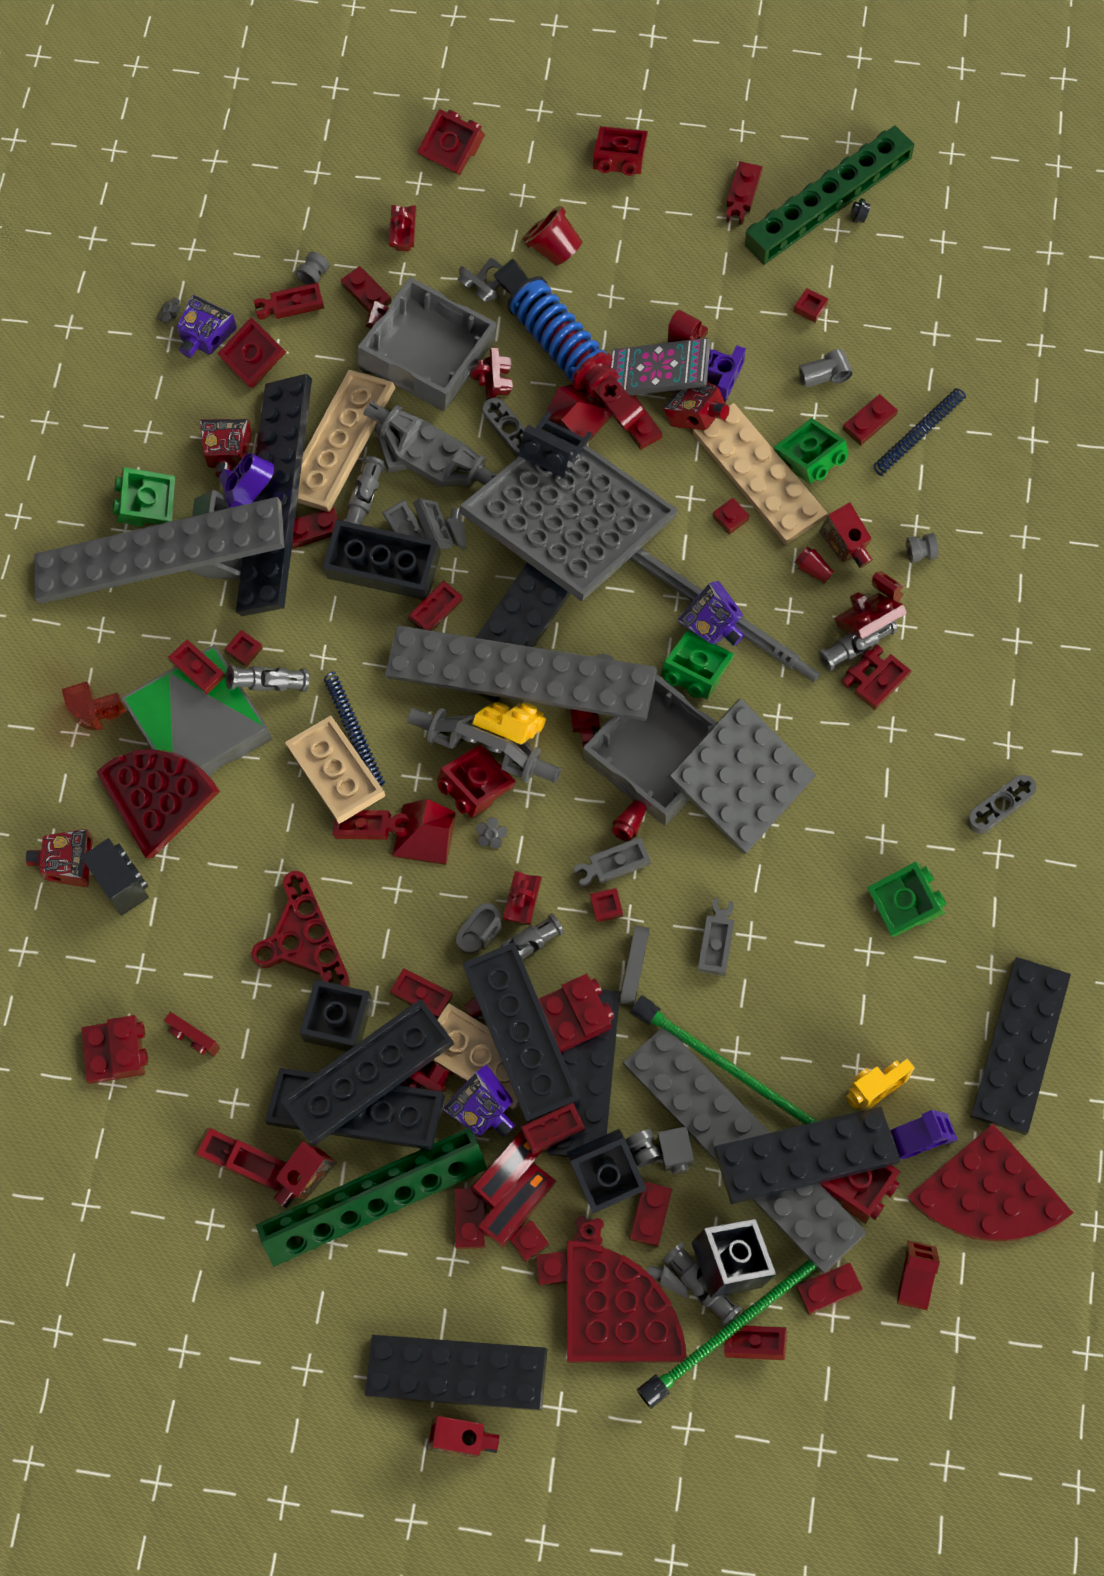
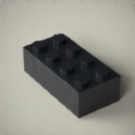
M336 520L323 564V570L327 579L424 600L430 594L441 551L438 541Z

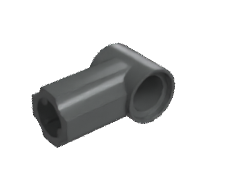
M842 349L833 350L827 353L823 359L799 365L798 368L801 383L805 388L828 381L837 384L842 383L853 375L845 351Z

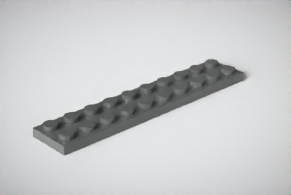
M278 497L35 553V600L40 604L282 549L284 548L281 501Z
M397 625L385 676L388 679L646 721L657 668Z
M661 1028L623 1062L629 1072L682 1127H687V1131L717 1164L714 1152L715 1146L770 1133L676 1036L670 1034L664 1028ZM819 1183L753 1199L756 1205L823 1275L867 1233Z

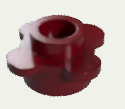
M584 1216L578 1217L575 1221L577 1234L574 1236V1241L601 1245L603 1242L601 1238V1229L604 1227L603 1220L601 1218L591 1220L586 1219ZM591 1229L592 1233L587 1234L586 1230Z

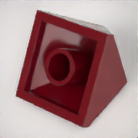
M572 384L559 387L547 409L548 412L552 413L549 421L582 437L589 431L593 433L591 439L612 417L610 410L601 401L591 398L585 390H576Z
M429 799L403 804L401 813L407 815L409 822L400 823L398 828H405L407 835L403 837L396 836L393 857L447 865L456 812Z

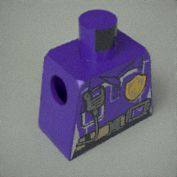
M192 295L177 326L180 339L183 341L179 351L188 358H191L197 349L207 354H212L237 329L233 314Z
M719 581L709 583L678 618L680 623L711 644L720 642L725 638L730 644L735 646L745 636L735 626L742 618L743 613Z
M487 1065L479 1069L443 1108L446 1113L467 1128L470 1127L479 1136L492 1126L502 1137H505L515 1126L504 1114L513 1104V1099Z

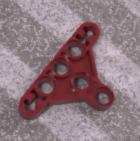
M300 871L289 872L283 879V887L288 896V902L273 935L259 941L252 948L251 954L254 962L261 968H270L285 962L320 975L323 981L329 983L333 982L329 970L335 968L340 979L345 978L341 980L342 986L350 987V978L307 877ZM294 879L301 882L300 888L303 895L299 897L295 888L291 887L292 880ZM304 902H310L314 905L313 911L308 915L299 913V906ZM314 926H321L324 929V934L319 939H312L309 936V931ZM288 937L298 939V945L293 950H286L283 947V942ZM262 948L272 950V957L267 961H260L257 958L258 952ZM331 950L334 953V959L327 964L320 962L319 955L321 952Z

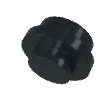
M861 198L859 202H854L850 211L853 223L865 222L870 210V204L866 203L865 199Z

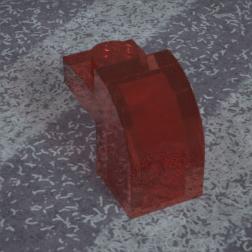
M88 681L62 689L67 709L75 722L85 729L101 730L103 729L101 719H113L126 712L119 692L95 699Z

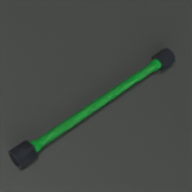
M644 995L640 996L634 1004L630 1014L648 1025L661 1026L662 1029L664 1028V1030L676 1036L680 1041L694 1049V1051H697V1053H700V1055H703V1057H706V1059H709V1061H712V1063H715L716 1066L718 1065L725 1072L728 1071V1074L731 1073V1076L734 1075V1078L737 1077V1080L740 1079V1082L743 1081V1084L755 1090L756 1093L758 1092L759 1095L761 1094L762 1097L764 1096L765 1099L767 1098L768 1101L783 1109L789 1115H792L793 1118L795 1117L796 1120L798 1119L799 1122L801 1121L802 1124L818 1122V1120L803 1112L802 1109L799 1110V1107L796 1108V1105L793 1106V1103L790 1104V1101L787 1102V1099L784 1100V1097L772 1091L771 1088L769 1089L768 1086L766 1087L765 1084L763 1085L762 1082L753 1076L750 1077V1074L747 1075V1072L744 1073V1070L741 1071V1068L726 1060L725 1057L723 1058L722 1055L720 1056L719 1053L717 1054L716 1051L714 1052L713 1049L711 1050L710 1047L705 1046L704 1043L687 1033V1031L666 1019L665 1015L660 1012L661 1008Z
M807 1260L795 1272L793 1271L792 1274L778 1283L775 1288H772L769 1293L767 1292L766 1295H763L760 1300L758 1299L757 1302L743 1311L740 1316H737V1319L735 1318L734 1321L728 1323V1326L726 1325L719 1333L717 1332L716 1335H713L710 1340H707L701 1347H698L695 1352H692L686 1359H683L671 1371L662 1374L660 1377L655 1374L636 1390L650 1409L655 1407L670 1394L668 1389L673 1386L674 1381H677L680 1376L686 1374V1371L688 1372L689 1369H692L701 1359L703 1360L704 1357H707L710 1352H713L719 1345H722L734 1333L743 1328L742 1326L748 1324V1321L750 1322L757 1314L759 1315L760 1312H763L766 1307H769V1305L778 1300V1298L783 1296V1293L785 1294L786 1291H789L792 1286L794 1287L795 1284H798L817 1267L810 1260Z

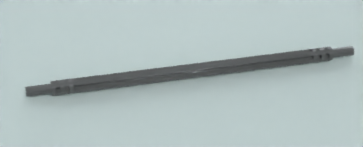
M642 548L630 558L692 602L703 591ZM743 617L735 624L747 640L792 670L794 668L813 682L817 681L820 673L801 661L800 656Z

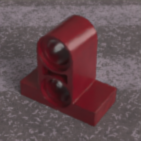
M680 309L674 313L668 326V342L705 338L708 334V328L702 325V321Z
M907 1240L906 1257L898 1290L897 1304L927 1311L935 1274H938L940 1264L937 1247Z

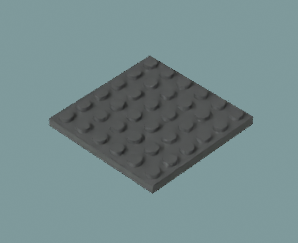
M588 446L581 451L580 457L574 461L572 468H569L565 478L518 457L462 503L459 509V513L580 601L587 598L677 516L678 509Z

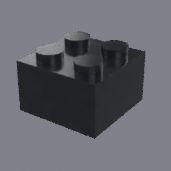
M108 838L80 856L121 916L149 898L144 890L149 886L131 862L120 843L114 846Z
M315 979L300 1030V1035L304 1042L348 1051L360 1043L363 1039L373 1003L370 992Z
M620 1129L566 1152L593 1213L647 1190Z
M756 1219L704 1228L691 1242L710 1298L762 1288L776 1275Z

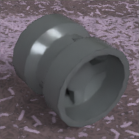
M311 251L305 258V264H301L296 270V275L306 285L319 283L321 274H325L330 267L329 262L321 254Z
M934 533L925 534L922 539L916 536L906 538V551L910 563L919 562L924 557L928 560L938 558V544Z
M651 1129L640 1131L626 1139L629 1150L633 1151V1159L637 1168L647 1166L662 1158L660 1148L656 1147L653 1142L654 1135Z

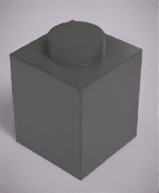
M687 1127L658 1132L657 1139L662 1153L665 1172L672 1170V1174H680L689 1171V1167L694 1164V1157Z

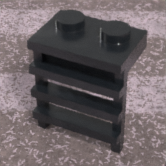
M547 411L536 428L528 425L524 430L518 456L565 478L569 468L571 469L574 461L580 457L581 451L587 447V443L593 433L588 431L582 437L549 421L552 413Z

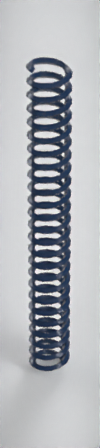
M958 388L953 389L950 395H947L912 430H909L898 443H895V446H892L888 453H885L884 456H881V459L874 463L876 473L880 476H883V472L887 473V469L890 470V466H894V463H897V459L901 460V456L904 457V453H908V450H911L915 443L918 444V440H922L925 434L932 431V427L935 428V424H939L942 418H946V415H949V411L952 412L953 408L959 405V402H963V399H966L965 392ZM876 465L882 471L881 473L876 469Z
M330 672L324 677L326 687H328L327 690L330 692V696H332L331 699L334 700L335 708L338 709L337 713L342 718L341 722L346 727L345 731L350 736L349 740L352 741L351 744L358 755H363L361 759L365 760L364 763L368 764L366 766L379 785L382 786L385 784V781L382 780L381 771H378L377 762H373L375 760L372 757L373 753H369L371 749L368 748L367 739H364L363 730H360L359 721H355L357 717L354 716L355 712H352L353 708L350 707L351 703H348L349 699L346 698L347 694H344L345 690L340 685L339 677L333 676L326 681L328 676L336 674V672Z

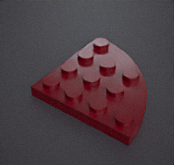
M133 750V752L113 758L96 771L145 858H154L220 793L213 780L197 764L182 755L166 750Z
M994 1123L906 1198L919 1212L934 1223L937 1222L956 1234L985 1241H1013L1034 1236L1059 1225L1074 1213Z
M567 1241V1363H680L683 1359H686V1344L677 1314L661 1286L649 1273L628 1257L606 1249L603 1246L580 1241Z

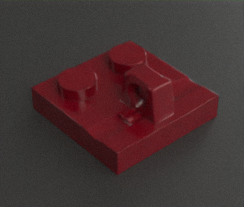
M251 317L217 354L253 389L277 361L286 354V351Z
M857 592L850 596L853 607L834 619L839 628L863 639L907 614L904 604L887 596L885 597L880 593H876L867 599L866 595Z

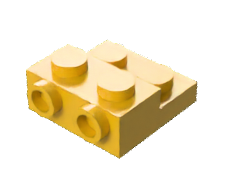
M495 702L475 715L473 725L522 745L528 739H533L537 732L540 733L542 731L546 718L543 717L544 713L538 711L536 706L529 703H519L509 710V706Z
M906 1059L901 1064L898 1060L893 1062L884 1070L885 1074L878 1067L871 1071L866 1068L854 1077L855 1081L851 1084L852 1087L848 1089L849 1094L845 1098L854 1110L864 1111L871 1109L906 1083L915 1067Z

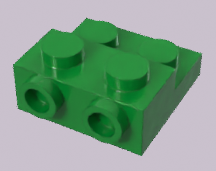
M813 418L809 419L774 446L775 452L792 465L793 472L809 484L815 480H823L827 476L828 470L835 465H843L849 455L846 440Z
M124 467L121 476H116L114 491L119 492V499H114L112 514L117 515V522L136 526H143L144 522L153 524L172 522L175 476Z
M687 630L664 661L660 676L671 686L679 685L687 689L692 697H703L708 700L718 686L721 676L732 662L734 653L715 643L711 644L699 635Z
M917 861L867 887L892 937H896L917 925L922 926L945 914L943 906L947 905L940 890L934 891L930 883L934 881L931 871L927 866L922 867Z

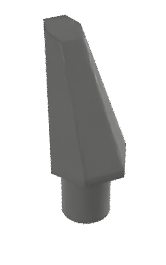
M453 508L451 509L450 518H447L445 524L456 546L466 549L464 522L460 521L461 513H459V509Z
M664 1264L663 1268L649 1265L647 1273L653 1279L661 1280V1286L687 1298L688 1287L667 1264Z

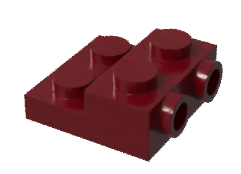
M439 109L417 153L461 175L469 157L475 156L485 134L481 130L482 126L475 121L469 120L467 123L461 120V116L450 109L448 112Z
M600 126L593 154V169L599 170L601 173H609L611 171L622 172L627 176L641 174L648 131Z
M480 744L442 767L437 778V785L441 793L451 795L460 813H467L473 818L492 806L496 798L514 788L516 781L508 772L501 770L502 766Z
M587 973L562 984V988L539 998L560 1052L612 1029L610 1020L614 1019L613 1012L608 1003L602 1004L598 996L602 993L600 985L596 978L590 980Z
M135 1015L107 1019V1023L81 1027L86 1081L88 1084L145 1075L144 1066L148 1065V1054L146 1048L142 1049L141 1038L146 1036L143 1021H139Z
M888 1166L819 1184L830 1195L842 1202V1207L847 1212L866 1224L870 1217L876 1220L885 1206L881 1204V1201L885 1195L891 1198L899 1187L900 1183L896 1179L900 1170L894 1166Z

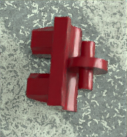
M391 205L389 246L396 247L397 251H410L411 247H414L416 205L409 207Z
M491 348L490 356L485 358L484 361H477V366L473 367L470 371L472 379L477 380L480 386L486 385V400L496 398L497 395H509L513 388L511 378L500 377V373H509L511 358L499 355V348Z
M518 871L514 872L503 920L531 925L542 876L527 875Z
M435 1063L429 1074L420 1069L410 1076L414 1079L413 1082L406 1079L401 1085L423 1089L421 1088L423 1085L430 1090L445 1093L448 1087L444 1084L450 1070Z

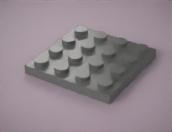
M741 698L727 710L667 777L744 854L752 848L816 774Z

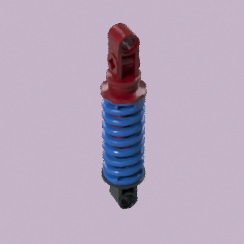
M514 259L508 261L493 274L502 288L510 294L507 302L508 311L518 317L519 322L541 344L542 349L549 353L550 358L557 362L558 367L562 371H565L566 377L572 382V386L576 390H587L591 398H599L624 430H627L646 414L638 402L617 381L618 373L615 369L611 368L612 356L606 351L599 349V343L596 340H591V334L588 331H583V325L575 320L574 314L568 312L565 304L560 303L559 297L556 294H552L551 288L543 277L535 276L528 278Z

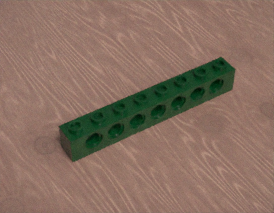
M895 125L887 131H882L875 140L869 144L865 143L862 145L858 152L851 157L847 156L844 158L840 165L833 170H827L819 180L809 183L798 195L789 197L784 205L777 210H771L763 220L750 225L746 231L745 246L765 265L911 160L915 144Z
M469 1127L434 1143L432 1150L420 1149L256 1224L261 1243L273 1267L388 1214L397 1212L399 1209L423 1200L436 1192L449 1188L460 1181L487 1170L488 1167Z

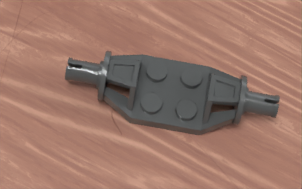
M372 400L366 406L363 415L382 425L380 436L385 438L396 461L403 463L404 466L439 487L465 485L470 488L476 481L486 485L496 476L495 473L485 468L486 456H479L469 446L439 428L402 411L401 406H395L390 412ZM394 428L403 434L401 441L392 432ZM459 466L470 471L469 475L454 473V471Z
M412 708L409 713L407 723L427 730V742L430 744L437 742L450 749H454L459 745L461 739L472 743L477 741L484 743L486 748L492 752H505L501 770L522 777V781L525 783L533 775H536L555 784L560 776L561 767L540 760L541 748L535 747L532 749L527 741L521 745L473 725L475 718L473 714L446 717L447 710L440 708L435 716L420 711L417 708ZM441 732H452V733H451V738L448 737V736L442 735V734H440V733H441Z

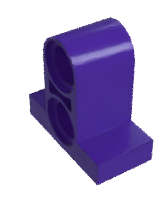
M736 345L732 356L712 349L709 352L707 382L720 389L724 402L727 401L745 362L746 348Z
M247 453L233 471L227 469L222 471L219 477L229 508L253 503L254 499L272 478L274 473L273 463L252 453Z
M936 1110L927 1111L922 1114V1117L890 1130L900 1160L913 1157L942 1144L948 1145L958 1141L948 1113Z

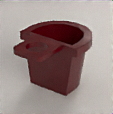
M562 206L552 209L546 218L536 222L522 238L528 248L533 247L556 266L567 261L583 242L566 218V210Z

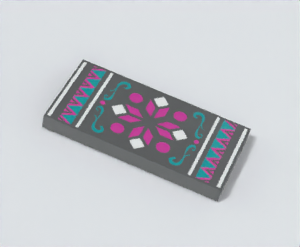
M708 338L612 349L611 356L613 360L611 368L615 369L618 373L617 381L630 396L706 387L710 341Z

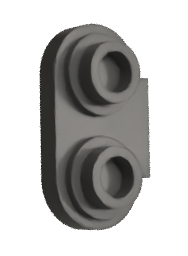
M489 258L477 276L461 266L458 270L460 277L457 280L469 289L472 285H477L478 291L476 295L488 303L489 300H496L499 297L495 291L500 284L497 280L486 284L487 272L493 267L499 270L502 265L495 259Z
M485 903L479 905L457 933V945L462 952L474 954L481 949L486 950L502 929L500 912L496 906Z

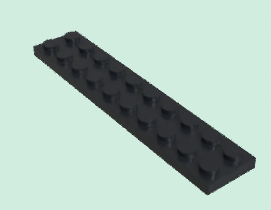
M308 374L265 384L256 456L273 463L274 473L253 502L275 497L279 498L282 505L284 548L243 557L236 613L240 616L285 608L312 378Z

